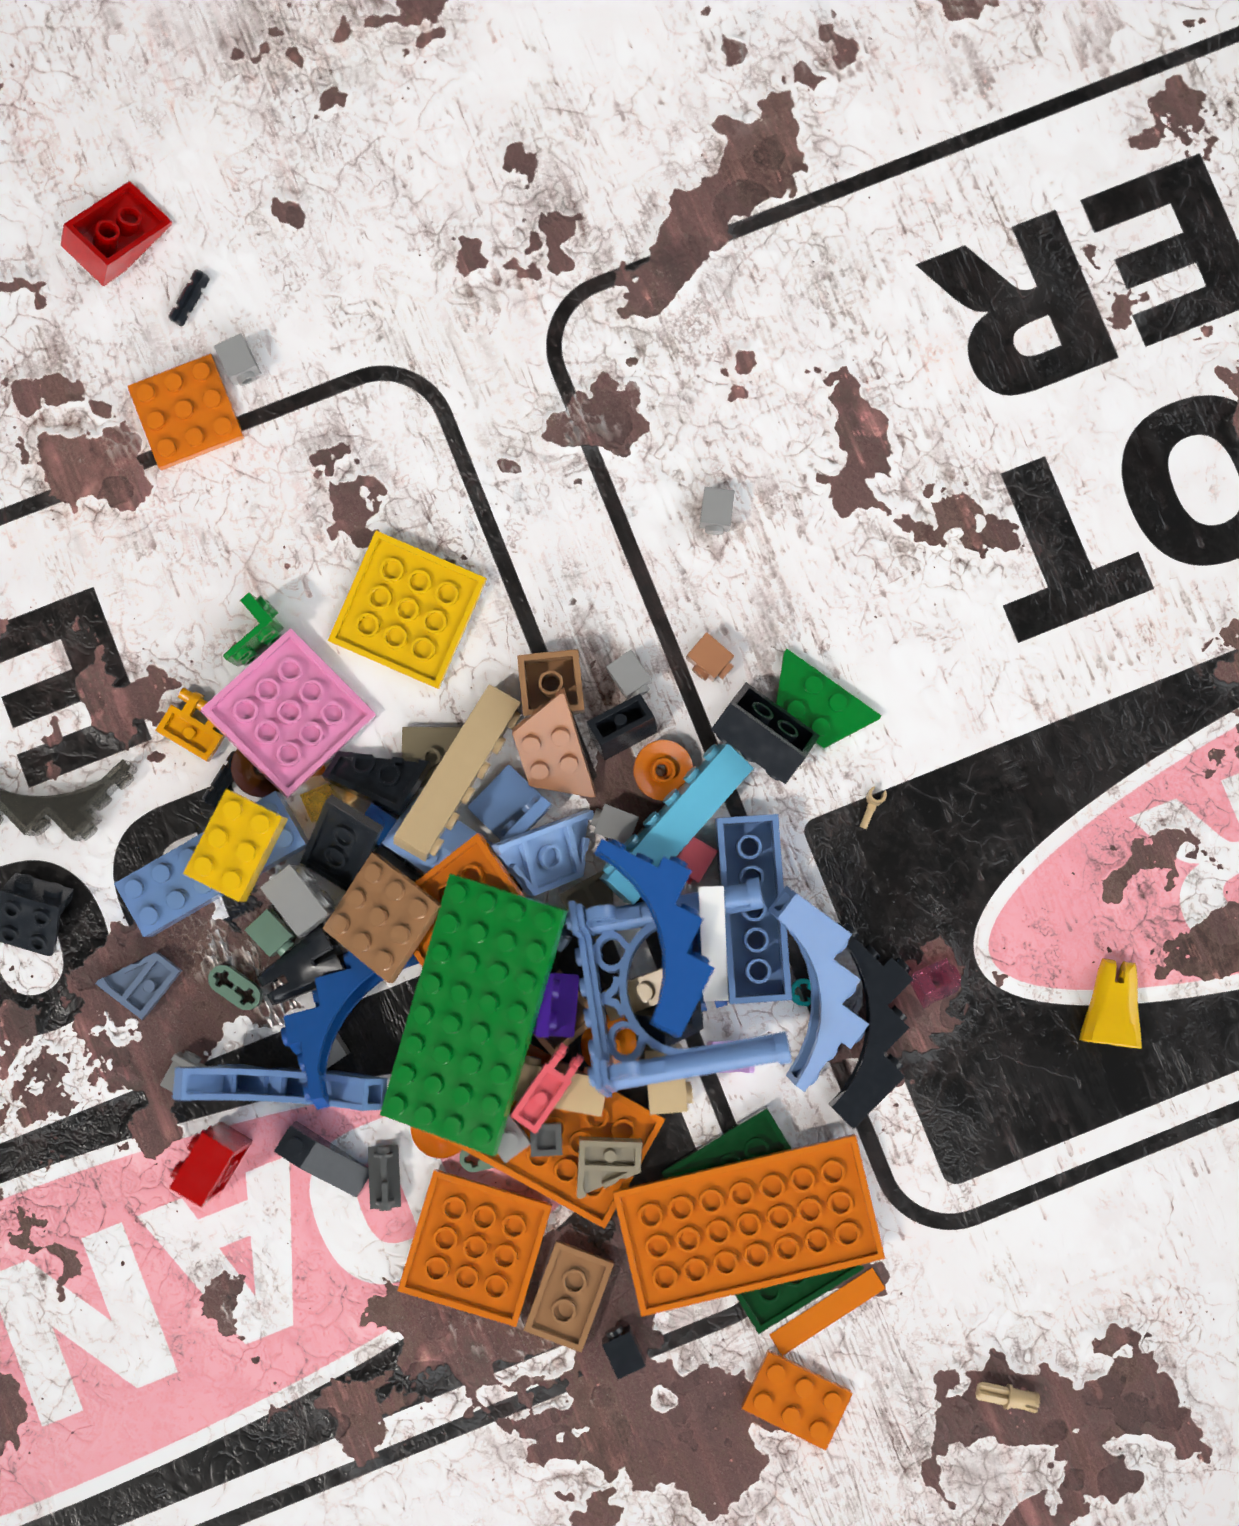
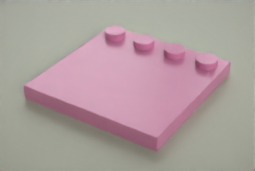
M291 628L201 708V712L287 799L376 716L371 708Z

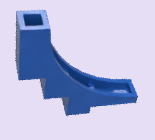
M609 838L608 841L601 839L594 855L616 868L634 886L646 903L657 928L662 950V981L659 999L649 1024L679 1038L715 967L709 965L710 959L697 952H693L692 955L687 953L703 921L701 917L697 916L699 912L686 904H682L681 907L675 905L692 871L686 868L688 865L686 862L675 856H670L669 859L663 857L659 866L656 867L652 865L654 860L638 852L635 856L625 851L626 846L612 838Z

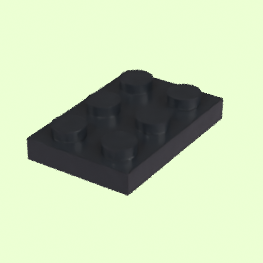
M331 794L323 805L300 863L347 891L370 854L374 851L384 826Z

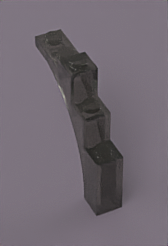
M122 759L101 780L69 793L51 796H26L0 788V824L4 821L2 816L5 814L23 835L34 836L36 834L39 836L51 826L49 821L52 819L72 841H81L82 839L87 841L98 831L96 826L102 821L95 811H101L107 807L112 801L110 796L118 789L123 790L134 781L135 777L133 775L138 769L131 761Z

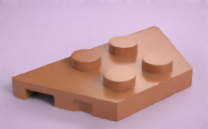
M560 689L555 693L554 698L544 706L541 704L532 712L529 718L523 719L514 726L512 734L529 786L592 798L596 796L595 787L565 689Z

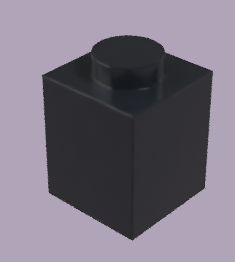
M617 1325L605 1332L606 1337L602 1338V1347L618 1380L646 1367L645 1356L630 1325L624 1328L622 1325Z

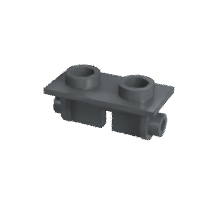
M399 1145L368 1146L370 1209L390 1211L392 1208L401 1207Z

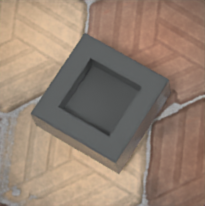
M561 1122L543 1123L536 1134L530 1130L531 1157L562 1155Z

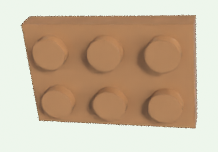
M556 1240L523 1331L582 1353L614 1261Z

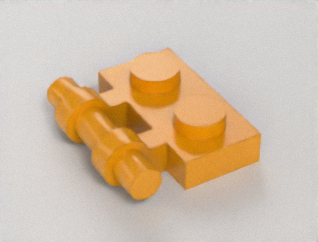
M182 688L178 698L186 702L185 706L180 710L170 705L155 731L206 762H210L225 736L215 731L217 727L209 719L203 724L192 717L197 709L201 711V708L208 701L204 700V695L199 692H191L186 688Z

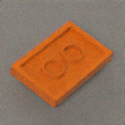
M768 1349L741 1408L826 1451L853 1393L851 1390Z

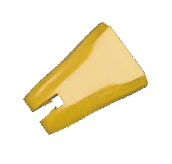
M1102 958L1079 1040L1141 1049L1136 963L1122 962L1117 983L1115 982L1116 961Z

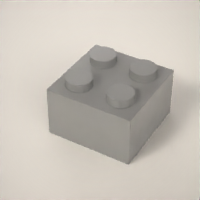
M289 864L260 888L297 937L307 936L320 924L327 922L334 911L332 907L336 903L325 890L323 892L318 890L314 884L317 879L307 866L303 868L299 865Z

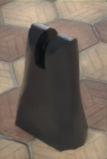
M324 923L316 927L292 949L270 964L257 976L262 987L278 981L282 976L286 977L288 983L278 986L274 991L267 994L272 1005L287 1002L317 989L316 977L347 970L343 952L338 942L322 929L325 925Z

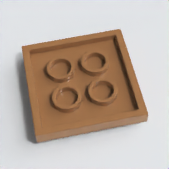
M372 852L322 929L387 983H394L436 920L441 903L381 855Z

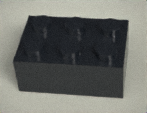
M747 682L711 728V731L716 734L720 741L732 745L741 752L746 760L755 762L765 769L772 779L781 781L785 785L805 760L820 736Z

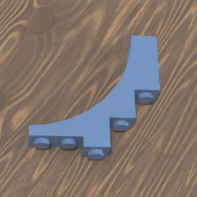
M786 885L768 911L789 931L798 944L807 965L811 985V1013L808 1029L799 1054L786 1074L796 1087L805 1092L809 1086L817 1081L820 1071L827 1061L835 1057L839 1045L843 1043L851 1049L855 1043L863 1038L865 1029L869 1024L843 1004L846 999L854 994L857 984L861 979L834 959L837 954L846 948L848 939L852 934Z
M246 1064L175 1067L174 1100H242L313 1105L311 1101L306 1100L303 1091V1083L307 1082L306 1072H302L299 1068H264ZM339 1070L326 1071L325 1080L330 1107L359 1111L381 1110L387 1091L388 1078Z

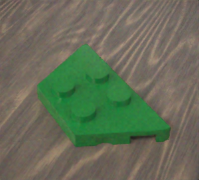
M789 649L784 651L775 703L820 736L815 744L821 749L829 747L881 718L882 715Z

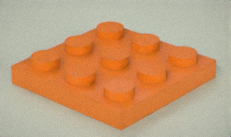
M212 354L127 386L157 466L161 471L245 439Z

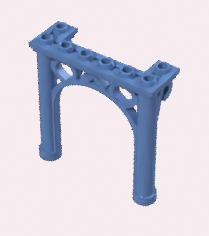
M759 877L747 879L746 883L724 887L725 915L764 908ZM699 892L680 895L675 905L679 907L682 904L689 905L699 912L697 916L700 917ZM568 902L569 911L565 920L568 931L572 930L573 936H576L579 941V948H575V957L578 967L582 966L584 978L579 979L582 997H587L589 1008L584 1009V1018L587 1028L591 1027L593 1040L588 1041L593 1067L588 1068V1076L591 1087L595 1086L596 1091L605 1097H611L613 1092H618L617 1090L776 1062H779V1065L792 1063L786 1031L689 1049L668 1047L654 1040L637 1021L631 1007L628 992V978L632 960L645 939L657 931L646 903L639 902L634 905L628 904L617 907L614 905H599L586 909L582 903ZM643 927L630 943L621 934L616 933ZM600 935L595 942L594 936ZM610 940L618 941L625 949L621 960L615 965H608L603 961L602 947ZM599 967L607 973L619 972V977L613 976L611 987L602 993ZM618 994L620 996L621 1003L618 1000L614 999ZM605 1006L615 1008L621 1018L626 1016L628 1022H617L608 1032ZM622 1029L633 1030L639 1036L635 1050L628 1055L620 1054L616 1048V1035ZM646 1044L666 1055L637 1060L642 1055ZM612 1056L621 1063L613 1064Z

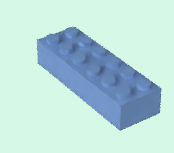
M277 791L256 802L288 818L261 874L306 849L309 842L283 794ZM203 833L114 883L143 937L155 936L224 896V894L183 874Z
M778 814L716 818L719 885L724 887L746 883L747 879L759 877L764 901V908L725 915L728 1003L743 1004L792 1000L787 929L768 911L784 889Z

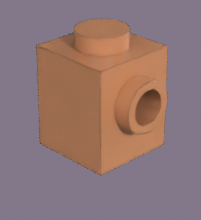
M707 632L686 656V660L694 666L691 670L704 681L709 678L714 682L717 677L723 680L734 667L730 663L734 655Z

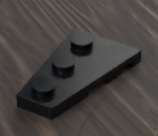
M338 751L322 774V777L325 781L401 816L432 765L427 760L412 762L404 761L403 758L399 757L385 759L376 758L372 754Z

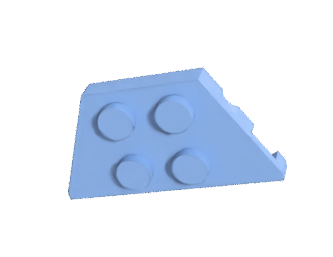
M593 810L580 811L492 844L491 848L526 894L536 896L584 876L585 854L588 851L590 838L585 837L588 820H592L594 816Z

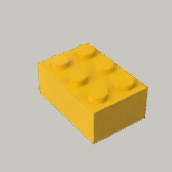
M226 789L183 874L238 902H246L288 818L234 791Z

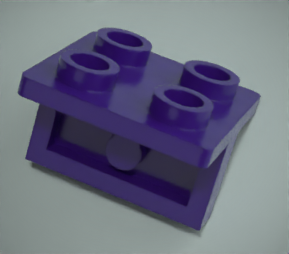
M550 972L533 1029V1035L549 1038V1036L574 1037L579 985L578 975Z

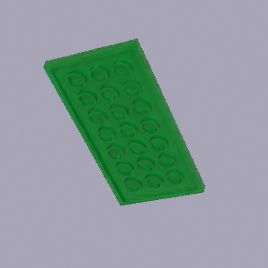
M449 874L441 901V908L437 915L381 1108V1116L492 1157L497 1155L568 910L460 875Z

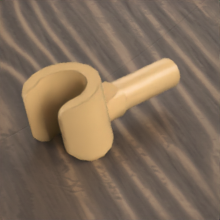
M875 786L867 792L866 801L868 805L859 827L867 829L876 807L882 804L887 797L886 790L882 793L880 800L872 797V791Z

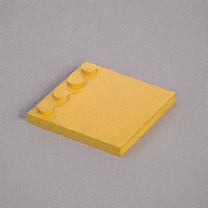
M376 530L327 641L440 689L487 578Z

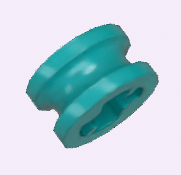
M805 978L797 979L791 984L792 1001L800 1006L811 1005V997L806 996V1001H800V996L795 994L796 987L801 988L800 984L804 983L807 984V989L811 990L810 980Z

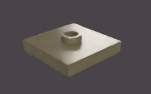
M402 727L401 758L404 761L412 762L427 760L432 765L419 788L426 786L462 727Z

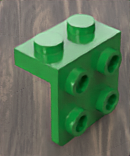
M250 592L240 601L259 624L223 655L228 662L237 667L242 664L247 666L253 662L258 656L256 652L264 645L268 647L281 637L280 632L284 629L275 618L279 613L273 605L261 595L256 598Z

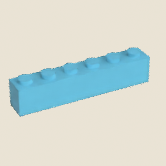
M730 744L712 745L704 753L703 758L705 760L698 768L696 766L691 768L683 777L685 783L678 790L673 789L664 798L663 802L665 805L658 813L654 811L643 822L645 828L638 836L634 834L624 843L626 846L625 851L635 856L638 852L654 860L652 865L656 867L659 866L663 857L668 859L670 856L676 857L754 768ZM606 863L602 869L605 873L599 879L625 904L634 905L641 896L616 868Z

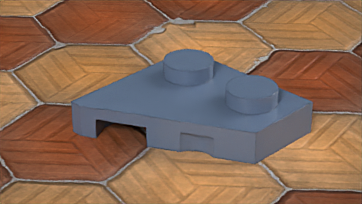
M155 952L134 964H130L107 977L99 979L95 984L138 1018L144 1020L183 970L161 953Z

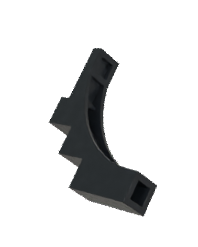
M836 922L852 934L848 939L845 949L850 953L862 982L866 1004V1022L869 1024L865 1030L863 1046L851 1076L838 1094L828 1103L854 1129L906 1077L900 1071L903 1065L891 1053L887 1057L884 1053L910 1028L904 1022L907 1019L906 1015L895 1005L892 1008L888 1005L914 979L908 974L911 968L901 958L898 957L894 960L892 957H887L880 963L878 961L881 958L879 953L869 944L864 947L856 939L859 934L847 922L844 925Z

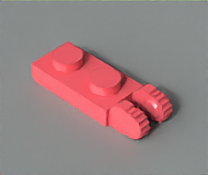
M563 1043L556 1049L549 1062H545L510 1113V1117L535 1134L571 1084V1078L584 1060V1057L577 1054L569 1063V1067L564 1074L555 1069L558 1062L567 1052L568 1046Z

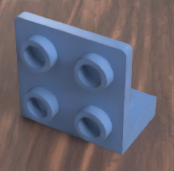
M507 765L468 805V809L500 841L529 831L552 807V804L535 788L529 786L528 782L511 765Z

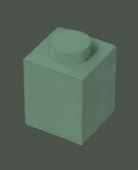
M266 909L245 929V932L269 957H274L277 954L282 957L294 946L292 940L297 936L273 909Z

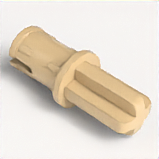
M980 1382L976 1387V1398L978 1400L1003 1405V1408L1007 1410L1011 1407L1032 1413H1037L1040 1394L1037 1392L1013 1388L1011 1384H1007L1005 1387Z

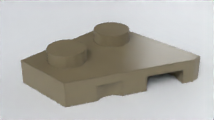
M579 1136L577 1199L586 1197L587 1193L600 1187L607 1188L614 1185L619 1179H627L641 1172L642 1139Z

